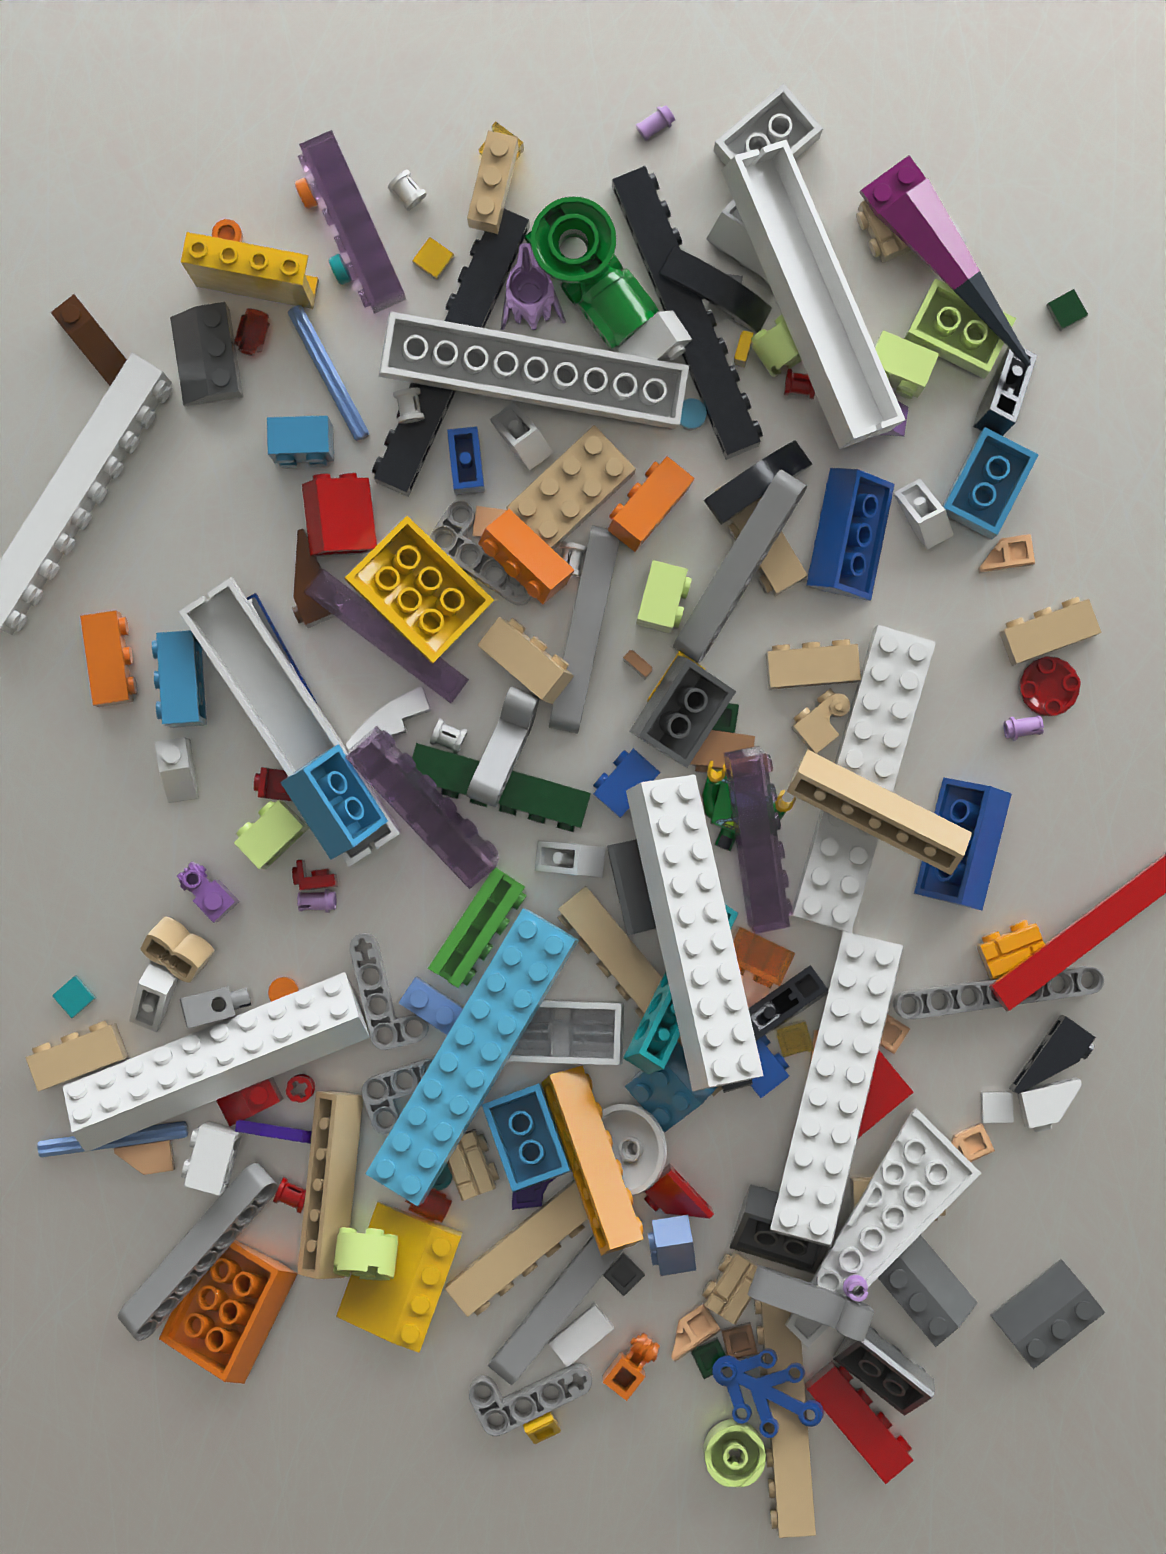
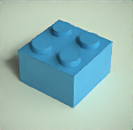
M328 416L267 417L268 455L274 463H279V467L294 468L297 467V463L309 462L310 467H325L327 462H334L333 425Z
M678 1041L663 1070L650 1074L640 1070L624 1086L637 1102L655 1117L664 1133L702 1105L717 1088L692 1091L683 1046Z

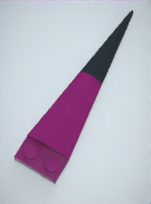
M908 155L860 190L859 193L876 217L916 253L1026 366H1030L1031 361L931 182L928 178L926 179L911 156Z

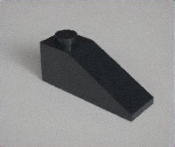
M1009 347L1007 348L981 401L973 425L974 428L982 431L986 427L1003 436L1016 423L1036 362L1037 355L1023 348L1031 361V365L1026 366Z
M811 965L749 1008L756 1041L828 994V988Z
M1060 1015L1009 1089L1020 1094L1078 1063L1081 1058L1085 1060L1095 1047L1092 1042L1096 1037L1067 1016Z

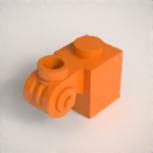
M644 1332L636 1338H632L630 1341L631 1346L627 1353L620 1352L602 1375L603 1383L626 1401L646 1377L645 1370L643 1369L644 1365L651 1360L654 1362L658 1357L660 1345L657 1342H653L651 1338L649 1339L648 1335Z

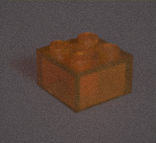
M736 926L732 939L740 974L744 975L745 970L755 974L752 980L770 989L773 983L780 986L794 958L795 952L740 926Z

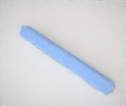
M301 305L292 307L288 311V315L356 441L369 435V431Z
M185 1121L153 1125L93 1150L181 1139L188 1136V1127ZM74 1136L41 1140L37 1145L39 1157L85 1152Z

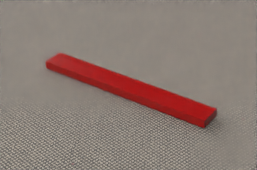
M1166 853L992 983L989 988L1006 1011L1012 1010L1166 893Z

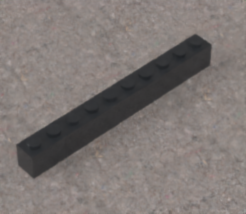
M643 166L612 179V189L663 311L673 310L692 338V341L684 347L686 350L682 356L685 364L689 365L688 371L700 400L706 408L708 419L725 459L727 460L759 447L760 437L763 436L761 427L757 420L752 421L748 410L751 409V404L745 392L740 393L737 386V382L740 381L738 372L734 365L729 366L725 355L728 354V349L722 337L717 338L714 327L717 326L712 311H706L702 302L704 298L688 288L682 289L658 274L671 248L676 247L680 249L679 245L683 243L676 227L672 229L668 218L671 217V213L666 201H660L656 191L660 187L655 174H649L646 166Z
M504 208L498 234L484 231L481 240L476 239L470 251V256H473L469 267L464 266L460 272L457 282L461 285L457 294L451 293L447 301L445 310L449 312L444 321L485 328L518 255L519 245L523 243L524 236L530 228L529 219ZM417 383L410 384L409 388H420L421 393L418 395L420 410L424 414L425 419L412 423H398L395 430L390 429L384 442L387 450L383 458L378 456L372 469V473L375 474L374 480L376 483L409 497L456 390ZM399 410L396 416L397 419L400 416Z

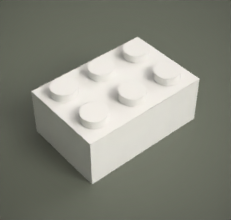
M783 83L715 141L713 151L726 165L736 155L755 149L760 151L765 146L787 140L793 157L796 159L820 139L823 128Z

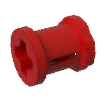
M788 368L784 395L789 396L790 393L806 395L809 399L813 400L815 390L808 374L795 373L792 369Z
M307 1074L295 1075L287 1082L286 1095L291 1101L305 1102L313 1096L315 1082ZM295 1081H298L299 1084L304 1082L307 1084V1088L304 1090L305 1096L301 1092L298 1094L294 1092V1088L297 1086Z
M283 1177L273 1202L276 1204L282 1202L295 1208L296 1212L301 1214L305 1204L306 1188L303 1189L291 1184L287 1178Z

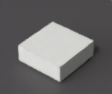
M981 1092L982 1123H1014L1013 1092Z

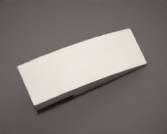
M421 686L402 694L371 715L347 742V749L353 751L407 732L404 720L431 711L424 688Z

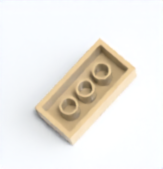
M593 425L516 497L506 509L514 512L554 550L635 474L636 468Z

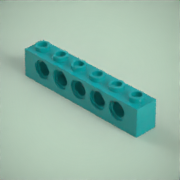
M725 904L731 930L738 912ZM666 971L623 1059L647 1074L665 1068L680 1037Z

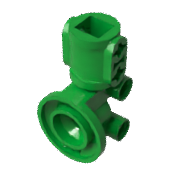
M575 196L557 199L548 204L539 213L534 221L532 231L524 236L526 243L531 245L536 262L546 274L562 282L560 286L563 292L574 305L578 304L582 314L611 350L615 347L618 349L659 310L634 275L627 268L623 269L620 261L615 256L616 231L612 219L596 202ZM570 237L580 238L585 243L587 252L576 259L565 257L560 251L562 243Z

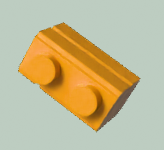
M1023 920L1009 926L1011 932L1000 935L999 931H995L981 937L983 943L976 946L989 979L1003 976L1045 944L1036 923L1028 925L1027 920Z

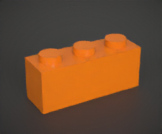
M668 456L660 464L655 461L645 473L648 479L642 485L637 482L627 494L630 500L624 506L619 503L609 515L612 522L607 530L634 552L639 549L688 491L695 479Z
M510 509L485 528L478 543L488 556L493 557L509 576L514 577L525 587L530 596L536 598L542 604H545L565 587L574 572V569Z
M116 610L80 616L93 705L104 707L134 702L133 695L137 694V684L135 677H130L129 665L133 664L131 648L126 647L124 635H129L126 617H122L121 613Z

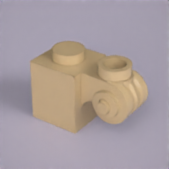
M831 688L816 699L820 705L810 711L806 707L793 718L796 724L791 727L805 746L816 754L839 736V733L830 724V716L842 717L850 709L849 699L843 694H836Z

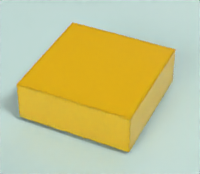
M429 237L412 262L437 280L453 259L454 254Z
M745 330L741 332L734 356L735 365L745 368L752 346L751 338L754 336V333Z
M551 1412L523 1424L526 1434L534 1444L546 1440L561 1431L557 1420Z

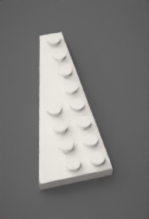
M917 1108L909 1115L810 1283L847 1296L843 1290L845 1279L851 1275H860L866 1280L869 1287L981 1174ZM855 1286L852 1292H858L861 1286ZM791 1313L785 1323L807 1348L829 1327Z

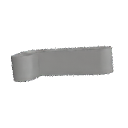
M464 500L453 502L433 529L430 538L436 543L437 537L440 534H450L453 537L452 544L441 549L467 574L512 604H527L532 596L528 594L525 587L524 591L527 594L525 596L519 594L517 598L514 597V590L507 584L505 590H502L501 587L508 579V574L493 557L488 556L480 546L465 537L475 520L472 506ZM458 509H466L470 516L466 522L458 523L453 519L454 512ZM467 550H473L478 554L476 562L471 565L464 564L461 561L462 554ZM490 567H499L503 571V575L498 581H490L486 578V572ZM514 577L510 578V583L516 587L521 585Z
M510 687L502 707L499 722L473 775L466 797L493 807L497 806L532 729L540 700L539 697L515 687Z
M368 933L355 936L349 945L350 954L373 1045L378 1049L388 1050L421 1041L429 1031V1024L416 1014L396 1018L377 939ZM364 938L366 943L371 942L372 948L367 953L369 959L376 958V963H367L360 967L359 961H364L365 956L363 951H357V946L361 944V939ZM367 968H373L379 973V980L375 985H369L363 979L364 971ZM379 997L385 1001L386 1010L383 1014H375L371 1010L370 1003L373 998ZM417 1020L422 1024L423 1031L420 1036L414 1037L407 1032L406 1026L409 1021ZM382 1027L389 1028L393 1032L392 1042L388 1044L381 1043L377 1037L378 1030Z
M435 1056L372 1076L363 1084L361 1090L371 1124L378 1133H390L400 1116L395 1099L412 1094L426 1072V1066L432 1062ZM403 1072L409 1073L413 1078L412 1087L401 1088L397 1083V1076ZM378 1082L382 1084L384 1095L380 1098L372 1097L368 1091L370 1083ZM382 1111L390 1112L394 1117L393 1125L389 1127L382 1126L378 1122V1114Z
M761 1265L757 1266L747 1294L761 1302L835 1328L840 1334L861 1342L865 1340L874 1315V1310L866 1303L854 1301L845 1295Z
M575 1363L504 1398L494 1380L489 1376L482 1375L472 1381L469 1399L485 1432L491 1436H500L586 1394L592 1385V1374L588 1366L582 1363ZM578 1373L580 1377L585 1376L583 1378V1385L573 1382L568 1385V1393H565L561 1379H564L566 1385L573 1381V1374ZM485 1385L491 1390V1395L485 1399L479 1398L475 1394V1388ZM548 1386H554L559 1390L560 1394L557 1398L551 1400L545 1398L542 1391ZM522 1399L528 1400L532 1404V1408L526 1413H521L515 1407L516 1402ZM492 1413H499L504 1417L505 1421L500 1426H493L489 1423L488 1417Z

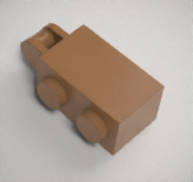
M711 730L690 765L696 766V772L707 773L710 761H713L712 769L722 770L723 764H726L725 776L743 778V773H750L755 736Z

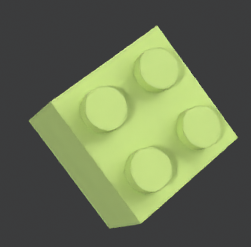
M883 330L875 344V349L891 387L896 389V394L904 398L912 399L913 396L918 398L926 387L939 353Z
M652 560L636 625L670 634L673 627L679 628L684 607L679 606L680 598H687L692 578L686 577L688 569Z
M279 800L277 802L269 801L258 812L261 817L255 823L247 822L236 833L239 838L234 844L258 869L266 870L309 829L285 802Z

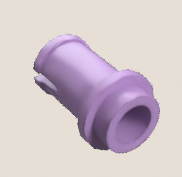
M666 105L662 108L658 106L657 111L642 122L637 123L636 128L642 138L647 141L648 138L666 126L670 128L672 126L671 123L675 121V117Z
M1040 715L1022 719L1009 717V720L1004 721L1003 724L1005 737L1007 739L1011 738L1013 741L1017 740L1018 737L1035 734L1041 735L1044 733V730L1040 729L1044 728Z
M325 889L324 892H298V910H325L326 913H330V910L336 909V893L330 892L329 889Z
M851 1275L845 1279L843 1290L847 1297L857 1302L867 1298L868 1285L863 1277ZM855 1286H861L858 1292H852Z

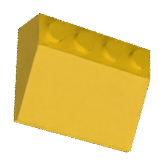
M408 516L344 578L432 664L494 601Z
M377 1202L368 1228L384 1230V1234L398 1236L394 1279L365 1280L359 1279L360 1276L351 1274L336 1317L384 1340L420 1353L463 1232Z

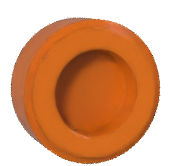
M304 177L295 181V187L304 206L310 209L318 205L307 179Z
M220 220L212 229V237L242 242V230L233 220Z
M278 978L269 986V999L271 1002L299 991V987L291 978Z

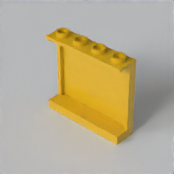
M186 232L181 264L196 287L289 305H301L310 309L314 308L319 279L318 277L305 275L308 255Z

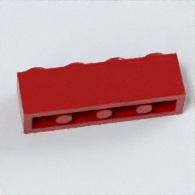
M831 1361L805 1383V1387L813 1398L822 1405L827 1415L882 1481L887 1484L914 1461L909 1454L912 1447L902 1435H899L897 1438L889 1430L893 1424L882 1411L876 1414L869 1406L873 1403V1400L862 1387L858 1391L850 1383L854 1379L850 1372L841 1365L837 1367Z

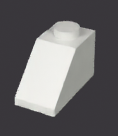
M673 310L657 312L618 348V351L623 354L656 360L667 358L674 360L685 352L686 349L684 347L692 341V338Z
M514 402L490 419L514 454L529 471L543 463L547 457L553 454L539 429Z
M921 479L894 492L911 528L927 550L954 536L946 510Z
M183 737L155 742L159 773L168 803L198 799L190 739Z
M538 841L535 871L602 878L605 848Z
M150 961L138 983L129 1019L130 1022L154 1032L159 1030L178 980L177 977L168 971L166 966Z
M1073 1077L1034 1086L1017 1094L1024 1126L1029 1129L1033 1128L1034 1132L1052 1129L1051 1124L1060 1122L1081 1088V1079Z

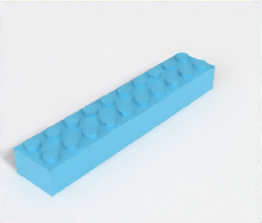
M524 908L521 910L365 1173L366 1175L416 1206L424 1203L579 941L577 938L532 911Z

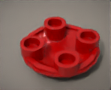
M1045 656L1033 661L1024 670L1020 679V693L1024 703L1032 711L1042 716H1056L1066 712L1075 704L1079 695L1081 681L1076 670L1068 662L1058 657Z

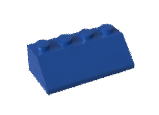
M830 468L808 571L807 586L824 592L871 601L895 484L859 469Z
M943 777L934 814L972 832L965 855L952 875L922 861L914 894L983 910L1011 793L992 786Z

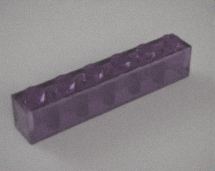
M330 130L300 143L299 146L302 154L297 157L304 172L310 171L314 178V181L309 184L316 199L322 198L326 205V208L321 211L328 226L334 225L338 232L334 240L340 253L346 252L350 259L346 267L352 280L358 279L362 286L358 294L364 307L370 306L375 314L406 300L403 288L333 131Z
M321 568L303 591L305 595L451 704L469 681L467 677L440 657L433 664L430 663L371 604L325 569Z
M375 726L350 748L345 758L469 889L496 868L500 858L496 847L490 841L482 839L474 823L467 818L464 819L457 812L455 803L449 797H443L438 792L435 782L416 768V763L406 752L402 753L395 746V740L387 731H381L378 726Z
M759 746L725 752L723 754L748 926L755 934L790 927L789 916H792L793 910L789 898H786L785 888L789 887L786 870H782L781 859L785 858V851L782 842L778 841L777 831L781 830V822L778 813L774 812L773 802L777 801V793L774 784L770 783L769 772H773L771 756L766 754Z

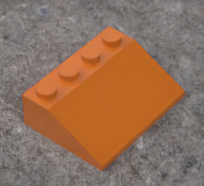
M235 1240L171 1312L159 1340L222 1381L244 1384L295 1281L297 1272L279 1261Z

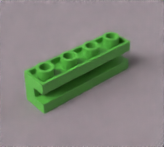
M494 867L428 969L440 975L457 988L462 983L468 986L477 972L473 969L474 964L478 958L483 961L493 948V945L489 943L495 933L501 936L510 922L506 918L512 907L518 910L527 895L522 892L525 886Z

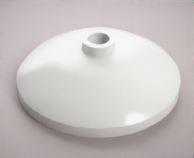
M633 1104L612 1105L602 1110V1122L605 1130H608L612 1137V1150L615 1159H618L621 1163L624 1185L630 1190L632 1195H637L652 1187L661 1176L667 1157L666 1139L660 1124L647 1110ZM634 1144L637 1145V1153H636V1154H635L634 1151H633V1145H634Z

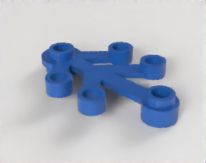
M766 1348L758 1355L740 1361L730 1355L720 1357L713 1365V1377L717 1383L727 1387L734 1406L732 1417L737 1423H746L752 1415L750 1406L744 1402L740 1385L751 1391L762 1422L759 1428L760 1433L766 1438L774 1437L779 1431V1423L773 1418L767 1399L797 1414L800 1422L805 1426H816L822 1420L824 1409L818 1401L807 1400L803 1403L773 1387L788 1381L792 1383L800 1382L805 1375V1369L800 1363H791L786 1369L754 1378L745 1372L760 1366L765 1369L773 1367L777 1362V1354L774 1350ZM763 1354H770L773 1362L770 1364L765 1363L762 1359ZM727 1366L732 1369L731 1377H726L723 1374V1367ZM790 1369H799L800 1377H792ZM737 1409H745L747 1417L740 1418L737 1415ZM810 1409L814 1411L815 1419H807L805 1417V1410ZM765 1423H772L775 1428L774 1432H767L764 1428Z

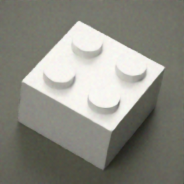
M211 1121L202 1124L197 1130L194 1129L189 1147L194 1148L193 1153L189 1159L185 1160L181 1177L186 1178L184 1186L220 1196L228 1188L242 1133L235 1132L233 1127Z

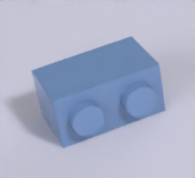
M418 976L414 978L399 1001V1004L446 1035H448L464 1008Z
M688 1215L652 1220L653 1232L648 1233L652 1265H659L660 1276L696 1271Z

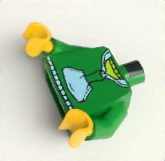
M710 761L708 764L707 778L702 792L704 812L711 819L710 824L721 828L714 845L731 852L737 836L746 840H750L751 837L760 838L778 825L785 813L792 809L796 801V797L791 802H785L782 799L786 790H781L777 798H774L726 777V764H723L721 771H714L712 769L713 761Z

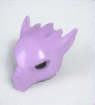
M530 243L520 244L517 264L511 270L506 283L501 329H505L510 311L512 310L516 323L521 324L523 317L531 329L536 330L542 315L545 321L550 319L551 306L554 307L561 322L565 323L566 320L551 277L536 262Z

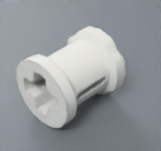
M405 170L397 175L387 188L390 191H395L405 203L404 207L406 210L409 211L417 206L427 194L424 189H419L410 178L411 173Z
M406 388L393 392L394 398L398 401L400 412L398 422L400 424L425 419L424 414L421 413L418 395L421 393L420 388Z
M561 542L560 547L563 549L561 558L574 569L571 576L581 577L582 572L579 569L582 555L586 552L587 547L571 542Z
M439 719L431 736L430 744L435 745L438 743L452 749L453 753L458 755L468 730L464 728L458 730L444 724V720Z

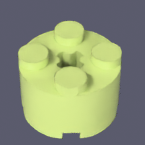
M783 315L774 321L776 323L775 327L768 331L763 329L751 338L753 350L772 377L782 374L779 369L784 365L791 369L802 361Z
M339 1228L333 1273L345 1277H350L351 1273L352 1275L360 1276L359 1279L365 1280L394 1279L398 1236L384 1234V1230L367 1228L365 1234L357 1233V1230L353 1228Z
M733 1418L716 1424L705 1438L703 1454L707 1470L719 1484L726 1487H745L754 1483L763 1473L766 1451L759 1432L747 1422L740 1424ZM733 1449L736 1451L739 1449L740 1456L738 1458L735 1455L730 1457L729 1450Z

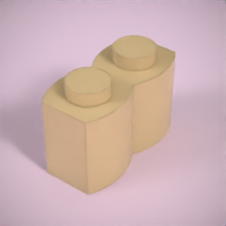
M164 917L148 933L140 948L143 954L151 961L166 966L171 974L188 983L207 965L214 952L213 947L206 940L195 934H190L181 923L169 917Z

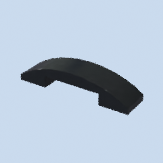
M676 247L671 248L658 273L682 289L688 288L733 316L734 321L755 334L761 330L772 309L767 302L740 282L703 260Z
M794 440L739 474L708 496L704 502L722 525L760 499L779 470L782 469L795 477L809 468L812 462L797 441Z

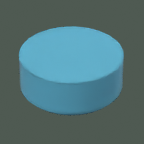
M694 398L684 400L680 425L683 428L694 430L701 427L705 422L707 411L700 400Z

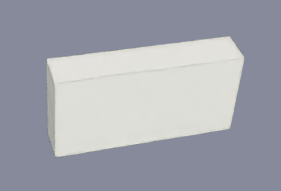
M594 1303L552 1338L548 1344L563 1363L569 1367L610 1333L614 1326Z

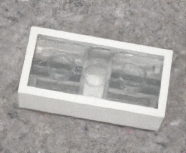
M543 1000L508 1061L623 1064L624 1003Z

